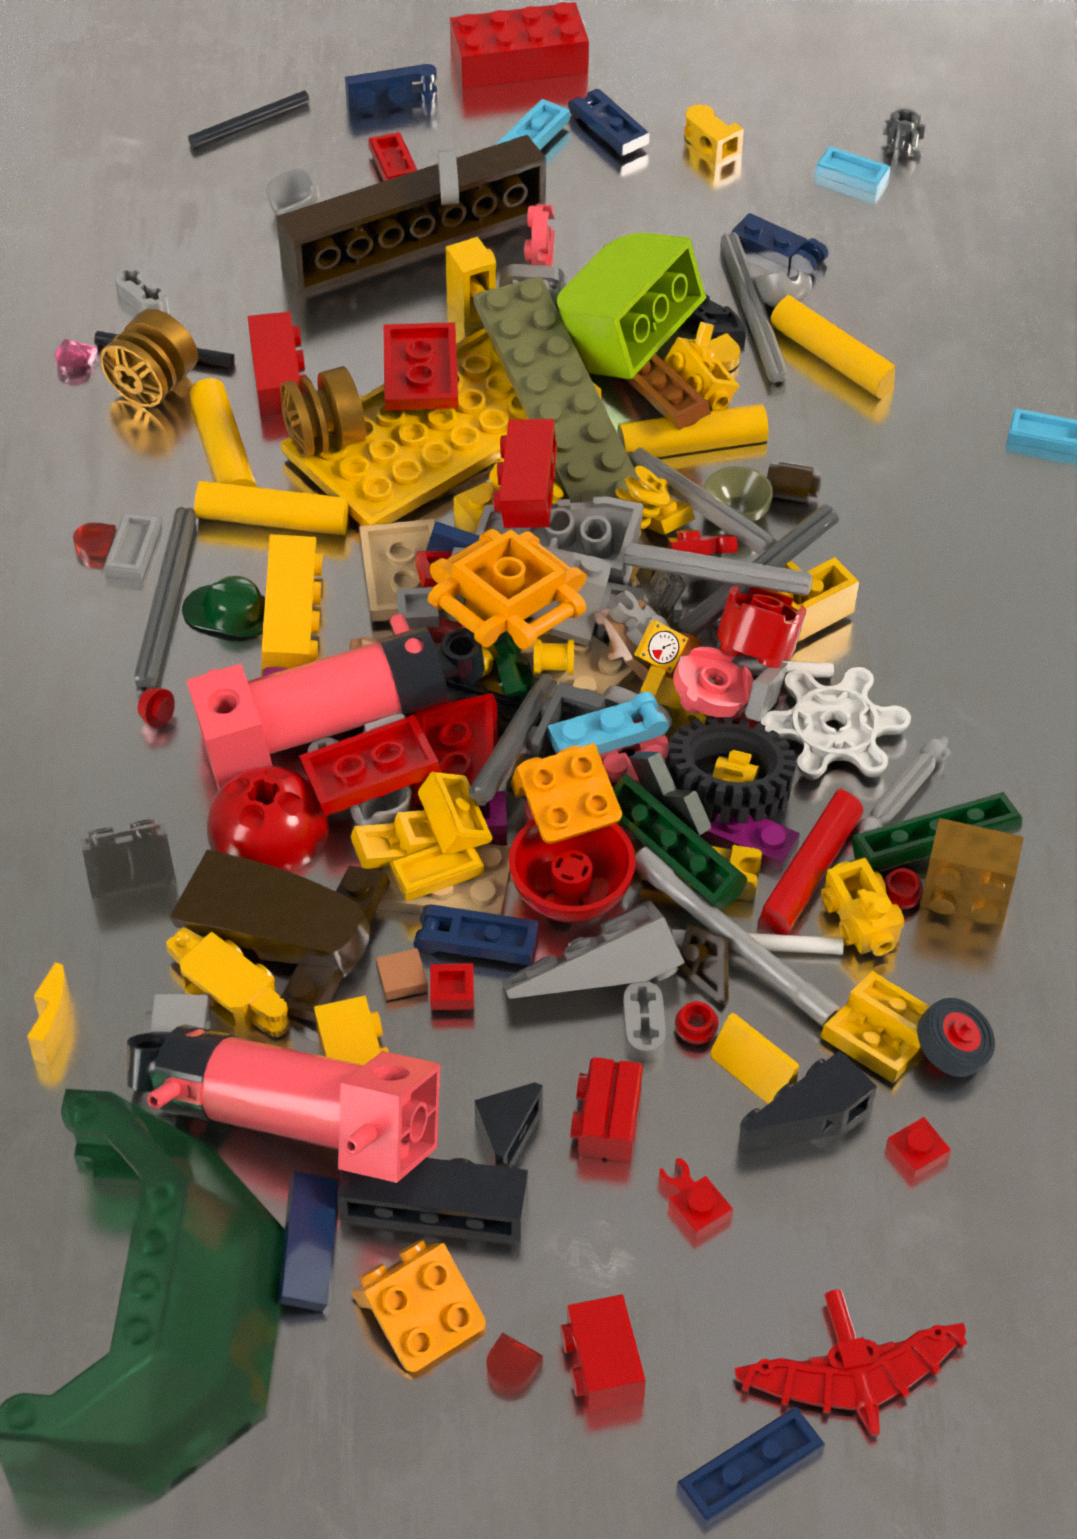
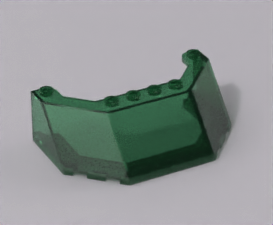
M65 1089L61 1117L64 1126L74 1133L76 1140L74 1158L76 1164L85 1165L86 1161H89L94 1165L92 1178L95 1186L140 1189L110 1352L52 1395L20 1393L9 1397L1 1404L0 1463L11 1488L156 1498L172 1486V1480L193 1464L197 1467L226 1445V1439L248 1422L252 1425L267 1413L283 1305L278 1303L285 1229L211 1147L113 1092Z

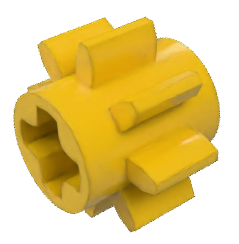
M733 750L730 751L729 758L718 757L713 777L731 782H753L758 778L759 766L749 764L752 754Z

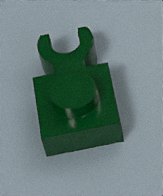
M505 631L499 635L493 644L500 656L495 659L499 670L497 674L498 683L506 696L524 700L535 682L528 659L522 657L521 648L515 644L512 635Z

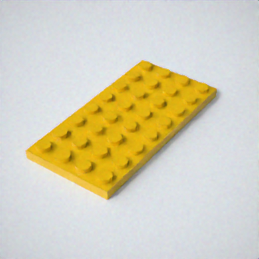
M483 328L456 343L459 408L385 411L383 384L360 397L366 423L365 441L339 448L329 433V448L327 452L319 453L315 448L314 455L302 458L297 452L292 439L288 437L281 441V451L328 496L347 498L349 515L361 526L393 523L497 462L501 456L500 438L501 435H507L508 420L527 419V416L486 329ZM594 384L596 391L601 399L602 389H600L596 384Z

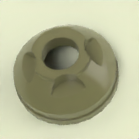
M730 466L719 469L710 475L704 486V490L727 505L734 503L744 505L747 510L740 514L752 522L766 514L773 496L770 481L759 471L744 466Z

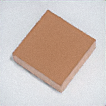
M418 948L376 957V967L386 1001L428 991V982Z

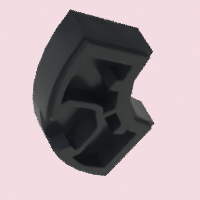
M705 294L706 299L684 322L696 328H699L700 322L714 325L710 340L727 333L736 343H745V328L737 314L727 305L722 307L711 301L710 296Z

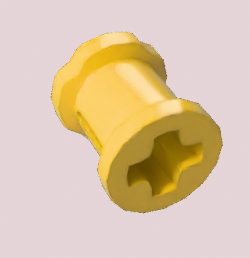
M537 639L536 644H534V675H540L541 671H566L567 675H574V639H568L566 643H542L541 639Z

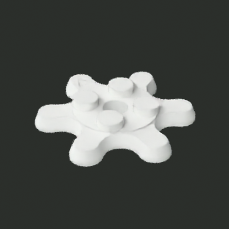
M853 667L845 673L842 682L834 686L819 684L812 674L805 670H793L785 677V687L788 693L797 701L796 705L788 711L767 712L761 719V724L766 726L765 735L774 730L780 734L779 739H791L804 747L803 752L798 756L797 767L800 774L806 779L815 780L826 771L829 763L841 760L855 764L868 777H877L887 768L888 757L876 745L875 739L882 735L901 734L908 728L911 716L903 707H880L869 700L867 693L873 686L874 678L873 674L865 668ZM838 720L845 726L840 728L839 732H836L835 728L829 727L826 722Z

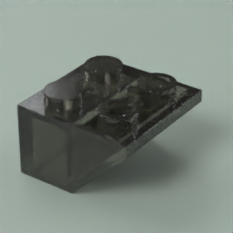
M144 819L130 823V830L114 833L113 827L99 828L89 831V838L81 839L92 900L177 883L168 837L163 823L155 824L154 819Z

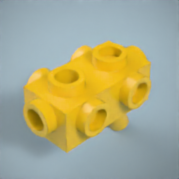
M700 322L696 339L678 337L664 361L708 401V405L713 411L725 409L738 390L739 384L714 355V349L708 347L714 325Z
M866 858L853 862H841L832 869H828L825 887L821 890V897L826 910L829 913L836 911L841 919L839 930L847 946L855 944L860 955L872 951L875 956H882L892 951L896 943L899 942L901 929L904 928V917L899 906L892 904L888 898L881 874L872 870Z

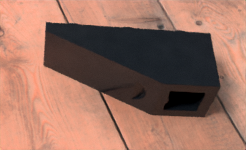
M840 1050L828 1060L824 1058L819 1059L809 1068L804 1078L794 1085L792 1083L784 1085L776 1093L772 1102L762 1109L754 1108L742 1119L738 1148L745 1154L841 1134L872 1110L877 1085Z

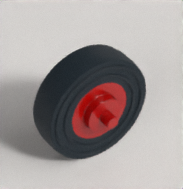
M958 998L941 999L932 1004L923 1013L918 1022L917 1035L924 1054L937 1068L947 1074L958 1077L972 1075L983 1068L994 1054L995 1037L988 1020L976 1007Z

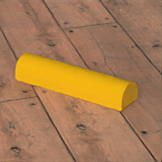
M787 295L777 304L770 319L772 327L877 398L882 399L894 390L895 365L792 296Z
M206 378L196 382L190 389V403L215 482L257 487L224 384L214 378Z
M755 404L710 411L711 414L701 418L694 425L680 430L666 417L618 424L617 434L627 455L630 451L635 452L640 447L655 457L765 442L768 441L769 428L764 405Z
M199 481L195 494L194 512L195 517L198 519L340 536L346 535L350 522L347 498L208 481Z

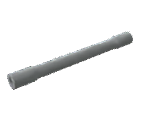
M644 847L635 855V871L657 889L664 891L714 934L727 938L728 945L789 995L798 1007L822 1027L840 1010V1007L813 984L804 981L681 879L670 866L649 848Z

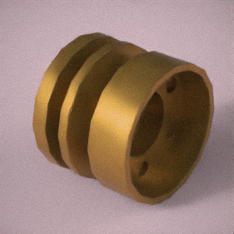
M145 309L138 313L125 326L124 331L116 335L113 341L102 350L100 355L101 368L109 383L127 400L143 407H153L159 404L166 394L173 390L175 384L181 381L195 367L198 361L197 346L190 333L179 321L158 309Z
M345 366L318 373L317 391L307 376L299 378L298 386L293 380L281 383L280 392L284 423L297 452L302 458L314 455L315 448L319 453L327 452L329 448V433L339 448L363 442L366 439V423L360 397L354 380Z

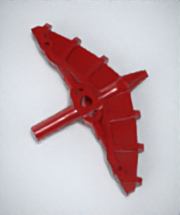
M835 1289L824 1295L838 1341L829 1350L828 1355L810 1357L806 1361H795L785 1358L762 1359L758 1363L735 1368L734 1374L736 1380L743 1384L741 1390L749 1392L750 1387L782 1398V1405L788 1406L789 1400L813 1406H820L824 1414H830L831 1408L856 1410L870 1435L878 1436L880 1434L879 1405L896 1395L905 1399L910 1395L908 1388L926 1374L938 1375L941 1372L939 1364L955 1347L963 1349L968 1342L965 1339L966 1329L964 1323L947 1326L934 1325L930 1329L917 1331L906 1340L896 1343L891 1341L877 1345L874 1341L864 1339V1337L856 1338L843 1292L840 1289Z

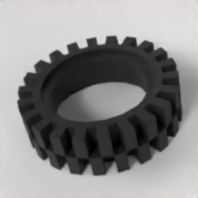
M713 716L706 717L705 725L699 719L691 721L690 727L683 725L679 728V734L675 732L672 736L666 766L677 790L697 792L708 819H711L713 813L721 814L719 822L729 823L730 815L736 816L737 823H747L748 815L755 822L762 821L764 813L772 817L776 815L777 808L782 810L786 806V801H789L796 769L795 753L793 750H789L790 744L785 739L778 741L780 734L772 730L765 735V725L757 723L754 728L748 727L749 720L744 718L740 719L739 725L732 724V717H723L722 723H717L716 718ZM736 750L752 754L750 763L759 766V769L766 776L753 782L725 781L703 772L695 765V762L712 756L729 757L730 751Z

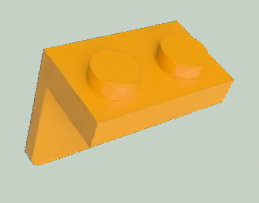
M595 743L582 747L578 745L561 750L556 755L543 759L540 757L532 758L516 767L510 784L516 798L526 795L541 838L545 843H556L616 824L622 817V811Z
M419 1240L400 1251L398 1254L402 1260L386 1269L384 1264H380L359 1277L362 1284L350 1291L359 1308L372 1309L403 1368L410 1372L420 1370L483 1330L486 1325L483 1313L445 1244H425L423 1240Z

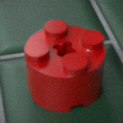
M741 585L731 587L717 631V637L721 641L720 650L732 656H742L743 654L758 658V662L764 666L780 668L782 661L789 660L794 655L806 616V608L801 604L799 610L792 606L793 598L774 590L750 587L749 593L739 592Z

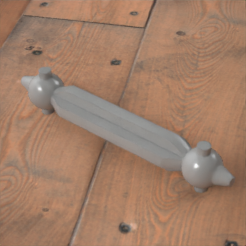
M944 736L940 739L930 740L920 748L921 754L912 760L870 811V816L861 819L856 824L854 829L858 834L886 826L892 821L930 776L935 768V763H940L950 756V749L946 747L948 743L947 737Z

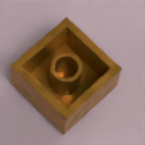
M939 818L920 907L933 910L939 914H952L974 919L983 924L992 923L1003 926L1016 878L1024 837Z

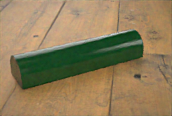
M624 773L612 787L622 811L619 823L715 907L723 909L732 904L746 886V875L633 778Z
M1001 792L853 835V853L856 861L866 858L872 870L880 873L930 858L939 818L1013 834L1020 832L1023 817L1006 794Z

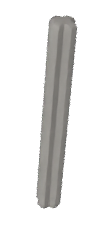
M630 543L624 552V562L628 566L803 596L808 595L812 587V574L804 571L637 543Z

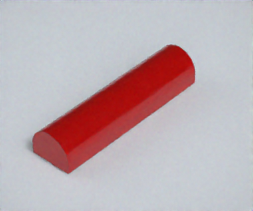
M842 788L836 790L765 902L757 922L758 928L775 935L789 934L827 873V870L863 815V806L854 795Z

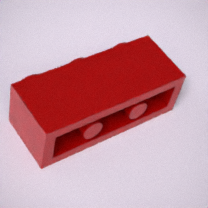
M290 311L247 316L260 417L282 414L281 383L293 380L298 386L299 378L307 376L299 375V372L305 371L303 350H296L295 348L301 347L299 325L292 326Z
M554 419L508 420L507 435H501L500 453L501 458H504V462H498L497 481L498 485H501V489L494 490L495 513H501L504 528L550 527L558 448Z

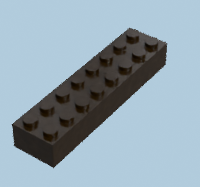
M528 135L457 157L459 204L441 205L438 164L279 215L277 216L281 270L297 294L301 295L526 219L529 206L546 204V157Z

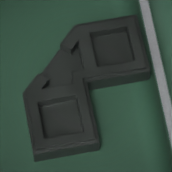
M640 751L629 757L639 782L645 790L698 835L711 829L710 821L697 792L676 789L661 753Z

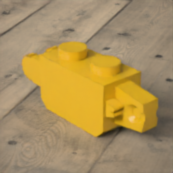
M185 927L168 939L166 942L167 953L180 966L185 993L189 995H208L211 1014L233 1031H246L254 1024L264 1033L267 1032V1035L275 1036L276 1038L278 1036L282 1037L283 1034H286V1031H289L290 1023L288 1017H286L288 1012L287 1003L284 1002V999H280V995L275 992V979L272 973L264 965L259 963L255 965L244 957L242 951L234 942L230 940L223 941L212 931L203 938Z

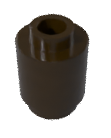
M780 461L779 464L770 463L766 477L771 483L774 498L809 504L811 497L818 498L822 476L816 475V467Z

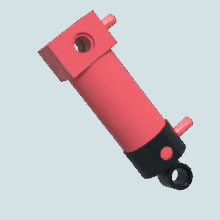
M395 614L390 619L395 635L379 639L378 642L250 681H247L241 663L220 670L211 669L204 675L187 679L189 692L219 789L229 779L242 771L260 766H273L270 758L271 754L360 728L364 724L391 715L402 713V715L406 716L448 703L446 680L450 679L454 683L464 685L471 684L482 677L485 671L482 645L474 639V633L467 628L454 629L448 632L443 637L442 643L435 645L426 626L410 630L403 614Z
M187 1024L177 1026L168 1036L144 1033L132 1036L127 1040V1086L136 1091L150 1092L147 1095V1103L153 1109H161L170 1114L214 1124L220 1122L339 1150V1170L395 1183L437 1149L440 1063L382 1051L365 1065L241 1039L233 1034Z

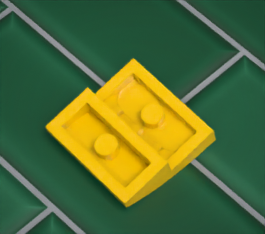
M872 971L850 992L846 1005L824 1025L820 1038L891 1083H894L922 1051L918 1040L917 1026L921 1016L930 1006Z

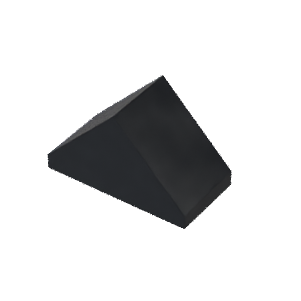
M536 1082L474 1100L475 1124L492 1166L503 1163L512 1165L542 1111L543 1085Z

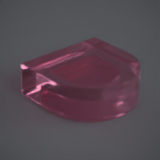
M64 339L55 352L57 370L66 376H79L86 373L98 358L96 347Z

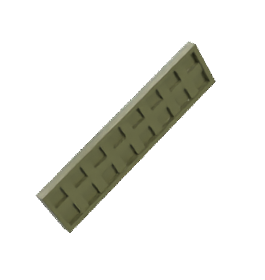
M539 276L475 293L473 303L527 419H554L558 445L555 479L563 491L564 498L570 499L571 503L593 501V497L603 496L619 499L615 492L618 487L630 491L625 483L626 477L631 476L639 480V477L634 471L625 448L542 277Z

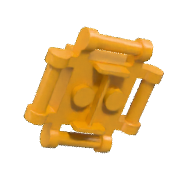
M489 529L479 536L477 542L448 559L440 558L430 565L431 576L438 584L430 591L427 598L428 602L437 610L444 609L474 633V639L484 647L494 644L499 635L507 631L512 635L515 644L522 650H526L536 644L539 636L569 617L575 619L586 612V603L577 592L585 584L587 575L577 567L571 568L540 544V539L530 531L518 535L514 531L509 530L501 535L496 530ZM460 594L465 598V606L454 597ZM555 600L560 604L530 624L524 621V619Z

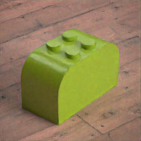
M634 233L617 238L605 245L560 291L557 297V305L562 321L588 373L632 379L706 299L690 237Z

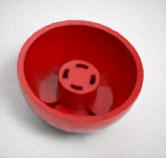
M276 766L254 767L242 771L229 779L215 795L208 811L206 824L207 838L212 851L254 860L288 872H293L305 866L315 858L323 848L329 833L328 815H323L309 781L294 771Z
M533 819L518 832L509 851L511 878L522 899L539 914L549 919L566 923L589 921L602 916L615 907L626 894L635 871L636 858L633 845L627 834L617 824L548 844L542 840L535 819Z

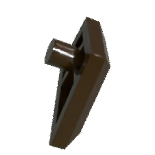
M688 925L680 949V954L685 963L677 966V968L719 1004H728V939L696 926Z

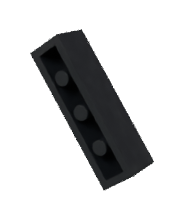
M428 1157L397 1183L342 1170L337 1193L339 1219L521 1241L528 1197V1170L519 1169L514 1165L505 1163L492 1166L476 1164L464 1158L443 1160Z

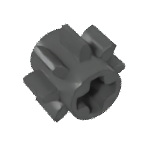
M907 108L892 112L890 120H884L883 135L887 136L886 143L899 151H907L917 147L918 139H924L925 125L920 124L921 116L914 110Z

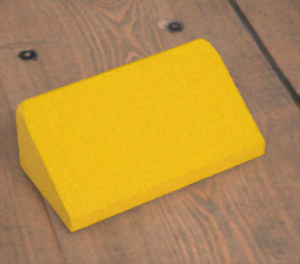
M431 772L420 787L418 795L442 853L452 854L490 843L493 838L476 800L469 797V789L471 787L466 776Z
M731 1013L727 1017L711 1049L710 1056L769 1104L784 1085L788 1083L794 1085L797 1083L799 1064L738 1015Z

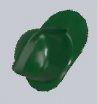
M229 576L213 584L199 587L192 591L183 602L182 613L184 619L192 626L238 637L255 636L263 632L265 597L261 595L259 588L254 582L245 577Z

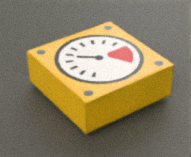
M651 620L634 656L655 667L665 669L666 673L671 674L689 638L656 620Z

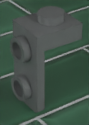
M560 682L553 697L547 696L541 710L542 720L539 726L533 725L528 734L526 748L531 750V759L536 757L544 758L551 744L547 736L548 725L605 709V695L595 693L590 689H581Z

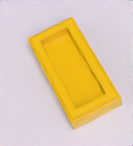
M436 845L389 862L390 872L406 902L484 874V865L474 847L452 854H443L440 846Z

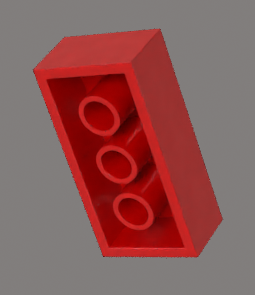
M561 2L555 5L528 6L522 9L496 10L490 13L464 14L462 16L450 17V50L462 89L589 72V39L576 2Z

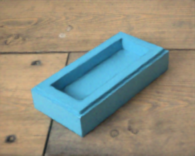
M829 146L816 164L815 175L876 195L889 177L891 166Z
M1014 408L1007 442L1077 456V420Z

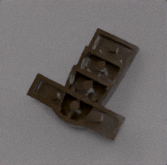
M207 849L169 918L176 928L185 927L192 931L207 934L212 931L223 941L230 940L240 948L253 949L262 960L298 964L280 999H284V1002L287 1003V1015L315 1021L314 1006L330 1003L342 977H345L356 966L364 954L369 940V924L390 884V880L385 872L349 865L337 890L334 891L283 869Z

